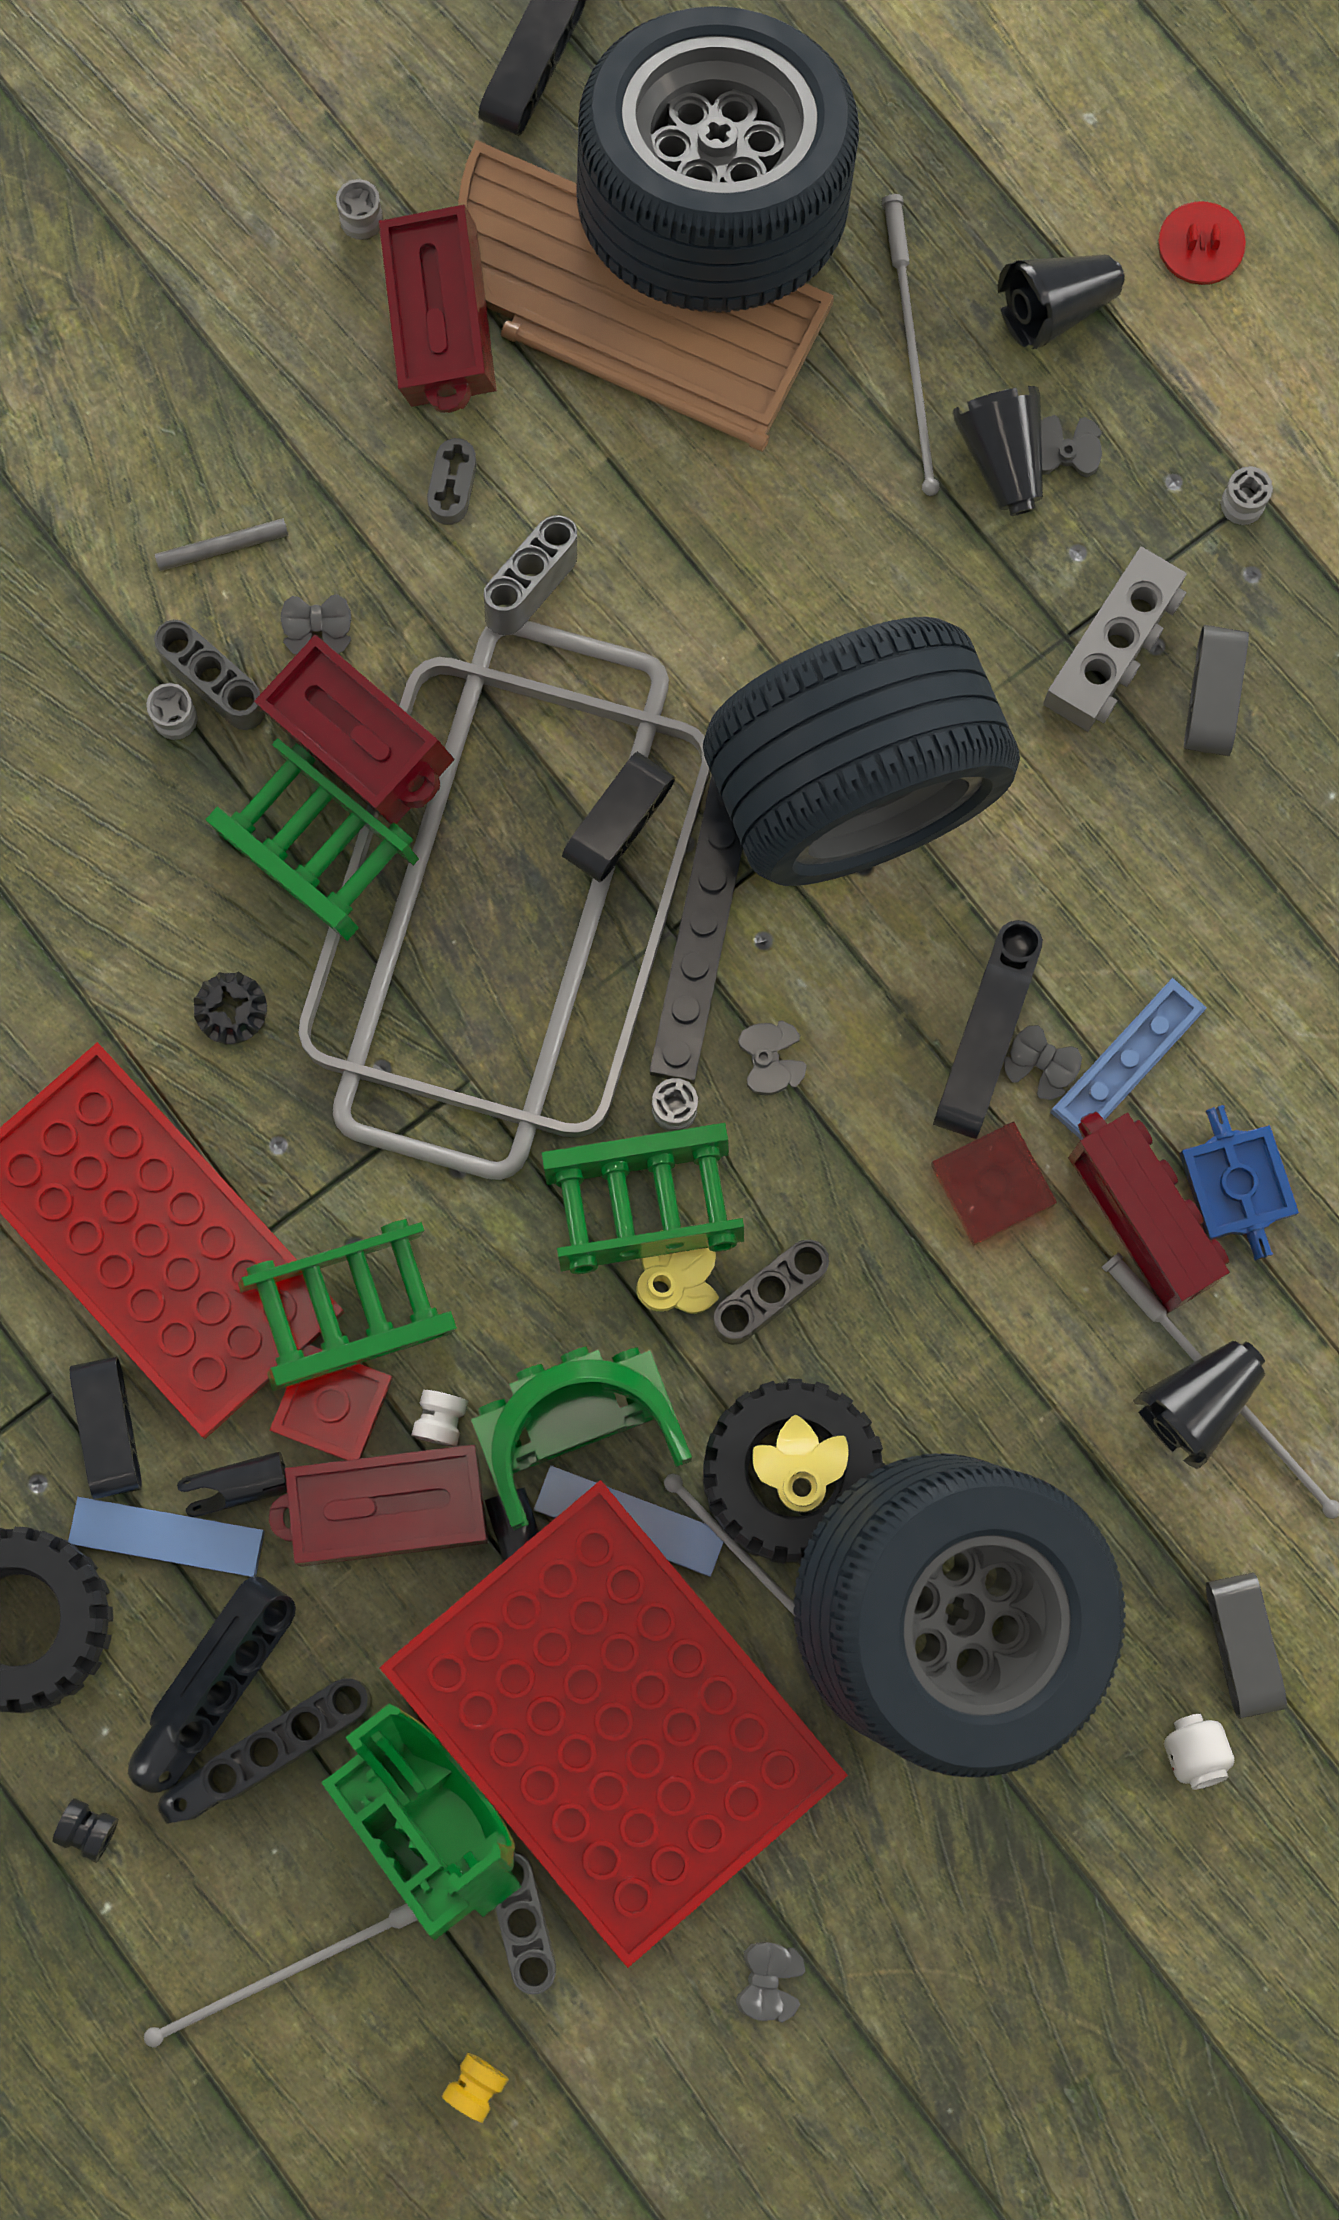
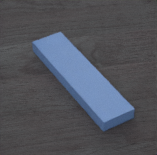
M1172 978L1052 1108L1050 1113L1082 1140L1083 1137L1078 1128L1081 1118L1096 1111L1106 1120L1201 1016L1206 1007Z
M550 1465L534 1511L556 1518L595 1485L596 1482ZM607 1487L669 1562L711 1577L723 1541L707 1524Z
M78 1497L68 1542L76 1546L256 1577L265 1531Z

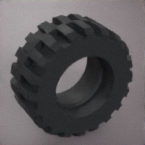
M788 1379L787 1382L782 1383L771 1381L761 1384L760 1388L750 1393L747 1391L741 1395L718 1419L713 1432L710 1434L703 1463L704 1492L714 1519L720 1523L726 1534L733 1541L743 1546L748 1553L756 1557L761 1556L770 1559V1562L801 1564V1558H804L806 1554L804 1550L808 1546L809 1539L812 1540L814 1529L816 1530L819 1521L822 1522L824 1519L823 1515L829 1511L830 1506L835 1505L836 1500L846 1490L849 1491L850 1486L857 1483L858 1480L866 1478L867 1474L885 1466L881 1455L883 1447L879 1435L875 1436L870 1426L872 1424L871 1420L864 1411L861 1413L852 1404L853 1400L844 1393L839 1395L829 1390V1385L817 1381L815 1384L804 1383L802 1379ZM797 1415L823 1440L835 1436H845L849 1455L847 1467L840 1479L837 1480L832 1496L821 1508L803 1516H784L771 1511L759 1501L752 1490L748 1468L753 1448L764 1437L782 1429L792 1416Z
M29 1527L0 1528V1579L12 1575H29L48 1585L56 1595L59 1603L60 1626L54 1643L46 1654L38 1660L22 1666H8L0 1663V1712L28 1713L41 1708L48 1709L60 1704L61 1699L66 1696L75 1695L85 1686L83 1681L89 1675L96 1674L102 1664L99 1661L103 1649L109 1648L112 1635H107L108 1623L113 1621V1607L108 1606L106 1595L110 1592L106 1581L100 1579L96 1572L98 1567L90 1557L83 1555L77 1546L67 1540Z

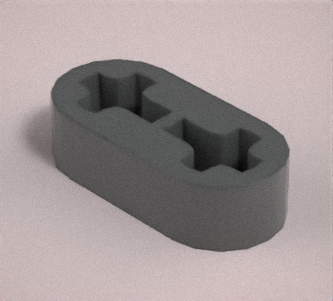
M460 438L449 439L439 446L427 494L428 508L431 516L437 522L444 525L455 524L465 517L477 469L476 453L473 446L468 441ZM455 453L463 454L464 462L459 464L457 475H451L449 460L455 457ZM448 487L454 488V499L458 504H451L449 510H443L441 502L438 500L446 498Z

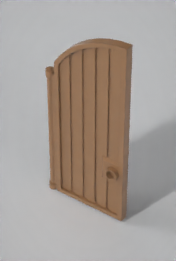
M476 140L467 159L461 180L458 205L465 204L477 226L486 306L495 312L513 319L512 322L509 320L505 322L501 337L532 347L748 443L750 447L763 452L770 437L767 433L833 305L834 295L805 283L804 286L798 288L795 292H791L788 296H783L780 300H775L772 303H767L757 308L740 309V311L731 310V312L692 311L649 298L646 294H641L638 290L625 284L623 280L610 271V268L605 266L604 262L595 253L580 220L576 196L577 183Z

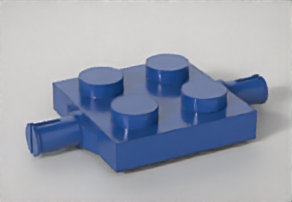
M1221 1105L1216 1109L1213 1107L1205 1112L1214 1136L1205 1144L1182 1150L1179 1153L1195 1204L1204 1220V1223H1202L1204 1232L1209 1240L1230 1234L1247 1235L1254 1261L1272 1256L1273 1252L1264 1229L1275 1221L1296 1216L1299 1211L1271 1127L1268 1125L1251 1131H1232L1224 1109L1225 1106Z

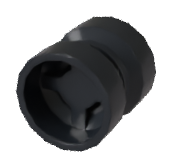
M73 1798L56 1827L52 1842L64 1848L73 1846L81 1850L84 1858L97 1863L113 1837L118 1824V1818L106 1812L98 1815L90 1811L87 1803Z

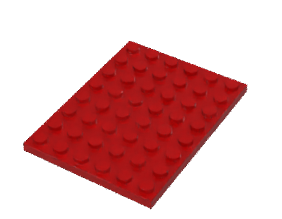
M601 1480L379 1667L627 1968L848 1776Z

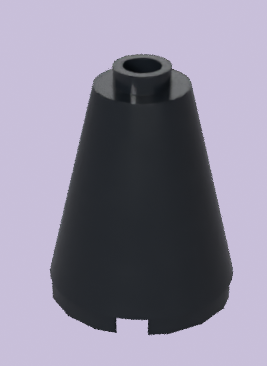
M1106 254L1018 260L1006 264L1000 272L997 286L998 294L1005 292L1007 306L1000 309L1010 334L1023 347L1031 345L1033 346L1032 349H1037L1045 346L1121 294L1125 281L1123 268L1119 262Z
M1028 386L1030 395L1019 396L1017 387L987 394L968 401L969 411L963 413L959 407H956L952 412L954 421L999 509H1009L1010 516H1017L1036 510L1035 502L1043 498L1041 396L1039 388L1036 386Z
M1231 1341L1142 1391L1133 1401L1134 1404L1145 1405L1139 1411V1414L1162 1443L1172 1452L1181 1447L1189 1454L1183 1461L1189 1466L1198 1469L1209 1460L1264 1378L1265 1371L1262 1365L1265 1363V1359L1249 1342H1244L1241 1345L1236 1341Z

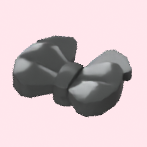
M1052 415L1043 418L1041 421L1042 474H1050L1060 465L1072 466L1083 477L1088 478L1095 474L1102 458V448L1099 440L1102 431L1096 423L1085 417L1079 419L1073 440L1063 439L1059 417Z
M338 594L332 595L321 606H309L297 596H291L284 602L281 611V624L284 633L288 637L284 639L283 643L293 654L297 655L312 638V631H322L324 642L336 653L339 654L345 651L351 642V637L346 635L351 626V611L346 599Z
M781 1020L778 1021L777 1026L770 1023H759L742 1031L738 1044L740 1049L752 1056L754 1067L747 1077V1087L754 1094L766 1096L777 1094L785 1090L788 1085L791 1088H796L804 1079L807 1065L803 1061L779 1060L777 1052L799 1042L800 1034L793 1025Z
M1039 1025L1027 1026L1018 1033L1012 1044L1011 1057L1006 1056L1004 1059L1005 1073L1013 1083L1019 1082L1035 1065L1039 1069L1044 1070L1039 1081L1037 1095L1041 1099L1048 1100L1064 1095L1065 1090L1063 1087H1067L1076 1078L1082 1062V1056L1078 1048L1069 1046L1057 1049L1052 1044H1048L1044 1031Z
M770 1942L750 1944L744 1951V1961L751 1971L748 1976L749 1985L737 1995L735 2002L739 2011L752 2019L760 2021L776 2019V2021L783 2023L795 2015L800 2003L797 1998L777 1989L779 1984L778 1978L802 1976L805 1973L804 1960L795 1948L786 1949Z

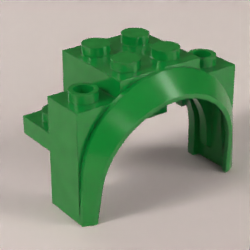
M582 1347L570 1351L560 1357L562 1364L544 1370L543 1364H538L516 1373L518 1381L509 1384L513 1396L507 1404L505 1399H500L478 1408L480 1416L471 1419L513 1531L529 1525L517 1494L513 1474L653 1420L656 1421L661 1429L675 1467L677 1468L692 1461L691 1453L650 1350L640 1354L638 1347L632 1348L613 1356V1362L604 1361L599 1350L589 1353L587 1347ZM614 1393L625 1396L628 1405L620 1408ZM526 1427L531 1443L522 1446L519 1438Z
M388 1704L345 1737L358 1754L321 1783L434 1941L474 1909L484 1917L522 1887L511 1872L514 1863L515 1845L503 1820L490 1801L452 1755L423 1724L401 1709Z

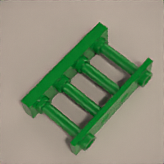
M277 738L272 746L286 761L241 813L235 811L230 817L217 806L205 820L219 835L343 939L348 941L359 928L348 916L353 910L350 907L351 904L396 853L400 854L413 866L419 858L409 847L414 840L394 822L387 828L313 767L316 762L315 758L299 744L295 743L290 748ZM301 773L318 788L272 840L267 838L261 843L252 835L256 830L254 824ZM333 799L350 815L304 867L300 864L293 870L284 862L288 857L286 851ZM364 826L367 827L382 842L337 893L332 891L326 897L316 889L321 883L318 878Z
M725 1123L541 1152L547 1185L556 1184L562 1189L571 1246L557 1248L561 1272L570 1270L572 1274H586L595 1271L598 1265L703 1248L720 1252L734 1248L737 1245L736 1243L744 1242L743 1218L727 1220L717 1165L721 1157L729 1156L728 1135ZM694 1162V1164L699 1165L709 1223L681 1228L671 1169L675 1167V1164ZM648 1169L649 1172H653L663 1231L635 1235L626 1176L632 1171ZM602 1176L608 1182L617 1238L589 1243L580 1184L584 1179Z
M407 1219L398 1220L380 1228L381 1235L275 1267L274 1261L270 1260L246 1269L248 1276L242 1277L238 1284L240 1292L258 1289L279 1357L275 1358L277 1366L271 1367L267 1373L272 1391L451 1335L457 1329L451 1311L438 1315L436 1307L431 1308L409 1242L419 1238L425 1231L422 1222L409 1226ZM388 1247H392L413 1311V1315L409 1316L411 1323L395 1329L392 1321L387 1322L365 1256ZM346 1260L369 1326L365 1330L366 1338L350 1343L347 1336H342L321 1272V1268ZM301 1274L303 1275L324 1343L320 1344L322 1352L304 1357L302 1350H297L275 1283Z

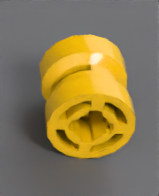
M467 2053L460 2065L461 2074L459 2080L448 2084L442 2094V2098L466 2116L483 2123L491 2110L489 2099L494 2094L501 2093L509 2079L505 2074L483 2059Z

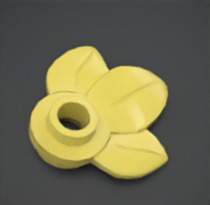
M709 1248L641 1258L644 1272L640 1275L637 1282L638 1298L643 1305L653 1311H668L675 1307L689 1314L704 1312L719 1299L716 1291L705 1282L715 1266L716 1252L710 1251ZM661 1281L668 1286L669 1290L664 1293L658 1292L654 1289L653 1283Z
M794 1415L780 1430L776 1447L760 1445L753 1448L754 1470L763 1483L778 1489L779 1497L786 1507L797 1512H807L813 1510L822 1502L826 1493V1486L840 1479L847 1467L849 1455L848 1443L845 1436H835L819 1443L818 1437L812 1428L800 1416ZM798 1479H804L810 1484L811 1491L805 1497H799L793 1492L792 1485Z

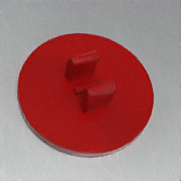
M1205 201L1190 202L1172 211L1165 219L1158 237L1159 254L1167 269L1179 279L1197 285L1214 284L1229 277L1240 265L1246 247L1244 230L1238 219L1226 208Z

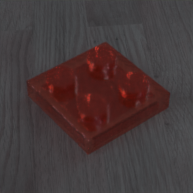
M1014 1121L931 1163V1167L973 1246L1055 1206L1057 1203Z

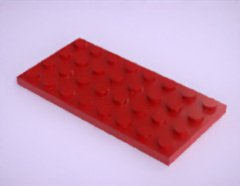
M97 1042L0 1127V1214L201 1437L206 1439L269 1382L267 1373L271 1367L277 1366L275 1358L279 1357L258 1289L241 1293L238 1285L241 1278L248 1276L246 1269L253 1265L273 1260L275 1267L297 1259ZM301 1274L275 1282L297 1350H302L308 1344L310 1345L322 1334L303 1275ZM329 1295L336 1318L339 1319L345 1312Z

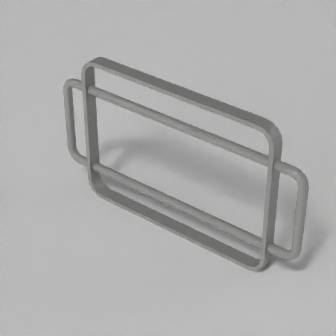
M527 621L520 630L510 635L646 672L650 676L651 687L644 710L634 709L490 669L489 664L498 639L505 635L496 634L487 626L479 637L471 663L453 658L436 657L426 660L416 667L406 683L399 705L409 715H411L420 687L430 677L443 674L466 679L445 745L446 750L455 760L439 777L440 790L427 803L413 847V852L419 860L414 866L408 863L347 1061L318 1051L311 1042L312 1025L340 940V935L330 927L299 1024V1037L305 1053L311 1060L327 1070L342 1074L334 1099L332 1115L336 1127L344 1136L356 1142L495 1180L511 1177L522 1169L528 1158L536 1129L563 1137L580 1138L592 1134L605 1122L611 1109L710 775L703 751L705 736L699 729L685 722L661 716L668 693L669 677L666 668L657 658L644 652ZM483 684L637 726L638 730L630 757L638 751L648 758L655 733L658 732L693 744L699 751L702 760L601 1104L591 1118L577 1124L565 1123L540 1115L615 867L601 883L594 878L592 879L523 1110L364 1066ZM368 805L366 811L378 819L379 814ZM365 826L359 832L343 885L364 863L373 832ZM360 1079L519 1124L508 1157L503 1161L494 1162L356 1122L351 1115V1106Z

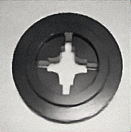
M239 971L236 973L219 972L217 976L204 981L197 996L194 997V1018L199 1028L208 1038L219 1043L237 1044L250 1039L260 1030L266 1018L267 1001L263 990L255 980L243 975ZM225 991L228 992L229 996L231 995L235 1002H245L242 1003V1006L236 1008V1024L232 1023L225 1012L217 1013L216 1011L218 1007L224 1005Z

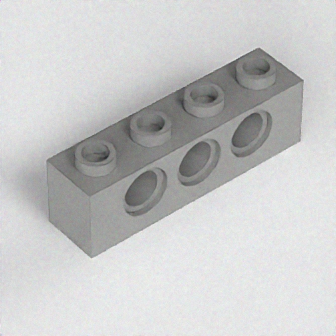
M1140 546L1050 686L1043 705L1087 732L1090 731L1096 720L1105 723L1118 702L1117 699L1112 697L1118 685L1122 684L1128 687L1141 666L1140 663L1135 661L1141 649L1145 648L1151 651L1164 629L1158 625L1164 613L1168 612L1174 615L1187 592L1182 590L1181 586L1187 573ZM1136 599L1144 600L1149 603L1152 610L1140 612L1132 606L1131 601ZM1120 635L1127 640L1129 646L1126 648L1114 647L1109 642L1108 637ZM1088 671L1100 672L1105 677L1106 683L1100 685L1093 684L1087 680L1085 673Z

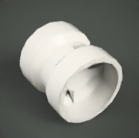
M423 1390L420 1400L423 1413L421 1418L415 1421L411 1436L431 1443L457 1447L460 1432L457 1429L458 1419L465 1415L468 1400L442 1392Z

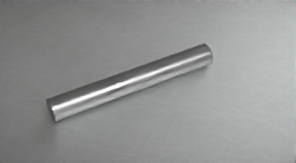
M284 518L160 552L155 554L159 570L163 571L289 535Z

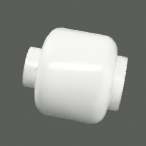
M1201 1714L1190 1715L1175 1721L1176 1731L1167 1736L1164 1746L1177 1780L1181 1783L1191 1784L1192 1789L1196 1790L1218 1784L1229 1778L1227 1771L1234 1765L1235 1761L1221 1723L1213 1720L1203 1721Z

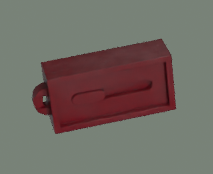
M465 204L380 220L379 229L398 389L411 407L431 404L440 413H452L467 406L471 396L496 392L477 226Z
M314 635L254 701L275 724L389 824L393 822L397 824L411 808L419 809L425 807L424 805L431 801L437 791L440 790L439 777L455 760L436 737L317 635Z
M1096 1111L1082 1117L1078 1128L1083 1139L1079 1141L1068 1158L1155 1296L1167 1309V1314L1210 1289L1228 1275L1230 1271L1226 1264L1229 1263V1258L1225 1250L1216 1239L1210 1241L1200 1225L1204 1223L1199 1209L1190 1199L1184 1201L1175 1187L1178 1183L1177 1176L1169 1163L1164 1159L1159 1161L1149 1145L1153 1143V1140L1145 1125L1140 1120L1133 1121L1128 1112L1109 1124Z
M476 1445L285 1468L287 1494L280 1496L274 1501L269 1511V1523L272 1531L279 1538L293 1543L294 1563L300 1567L489 1544L479 1454ZM286 1509H289L290 1528L286 1527L284 1520Z

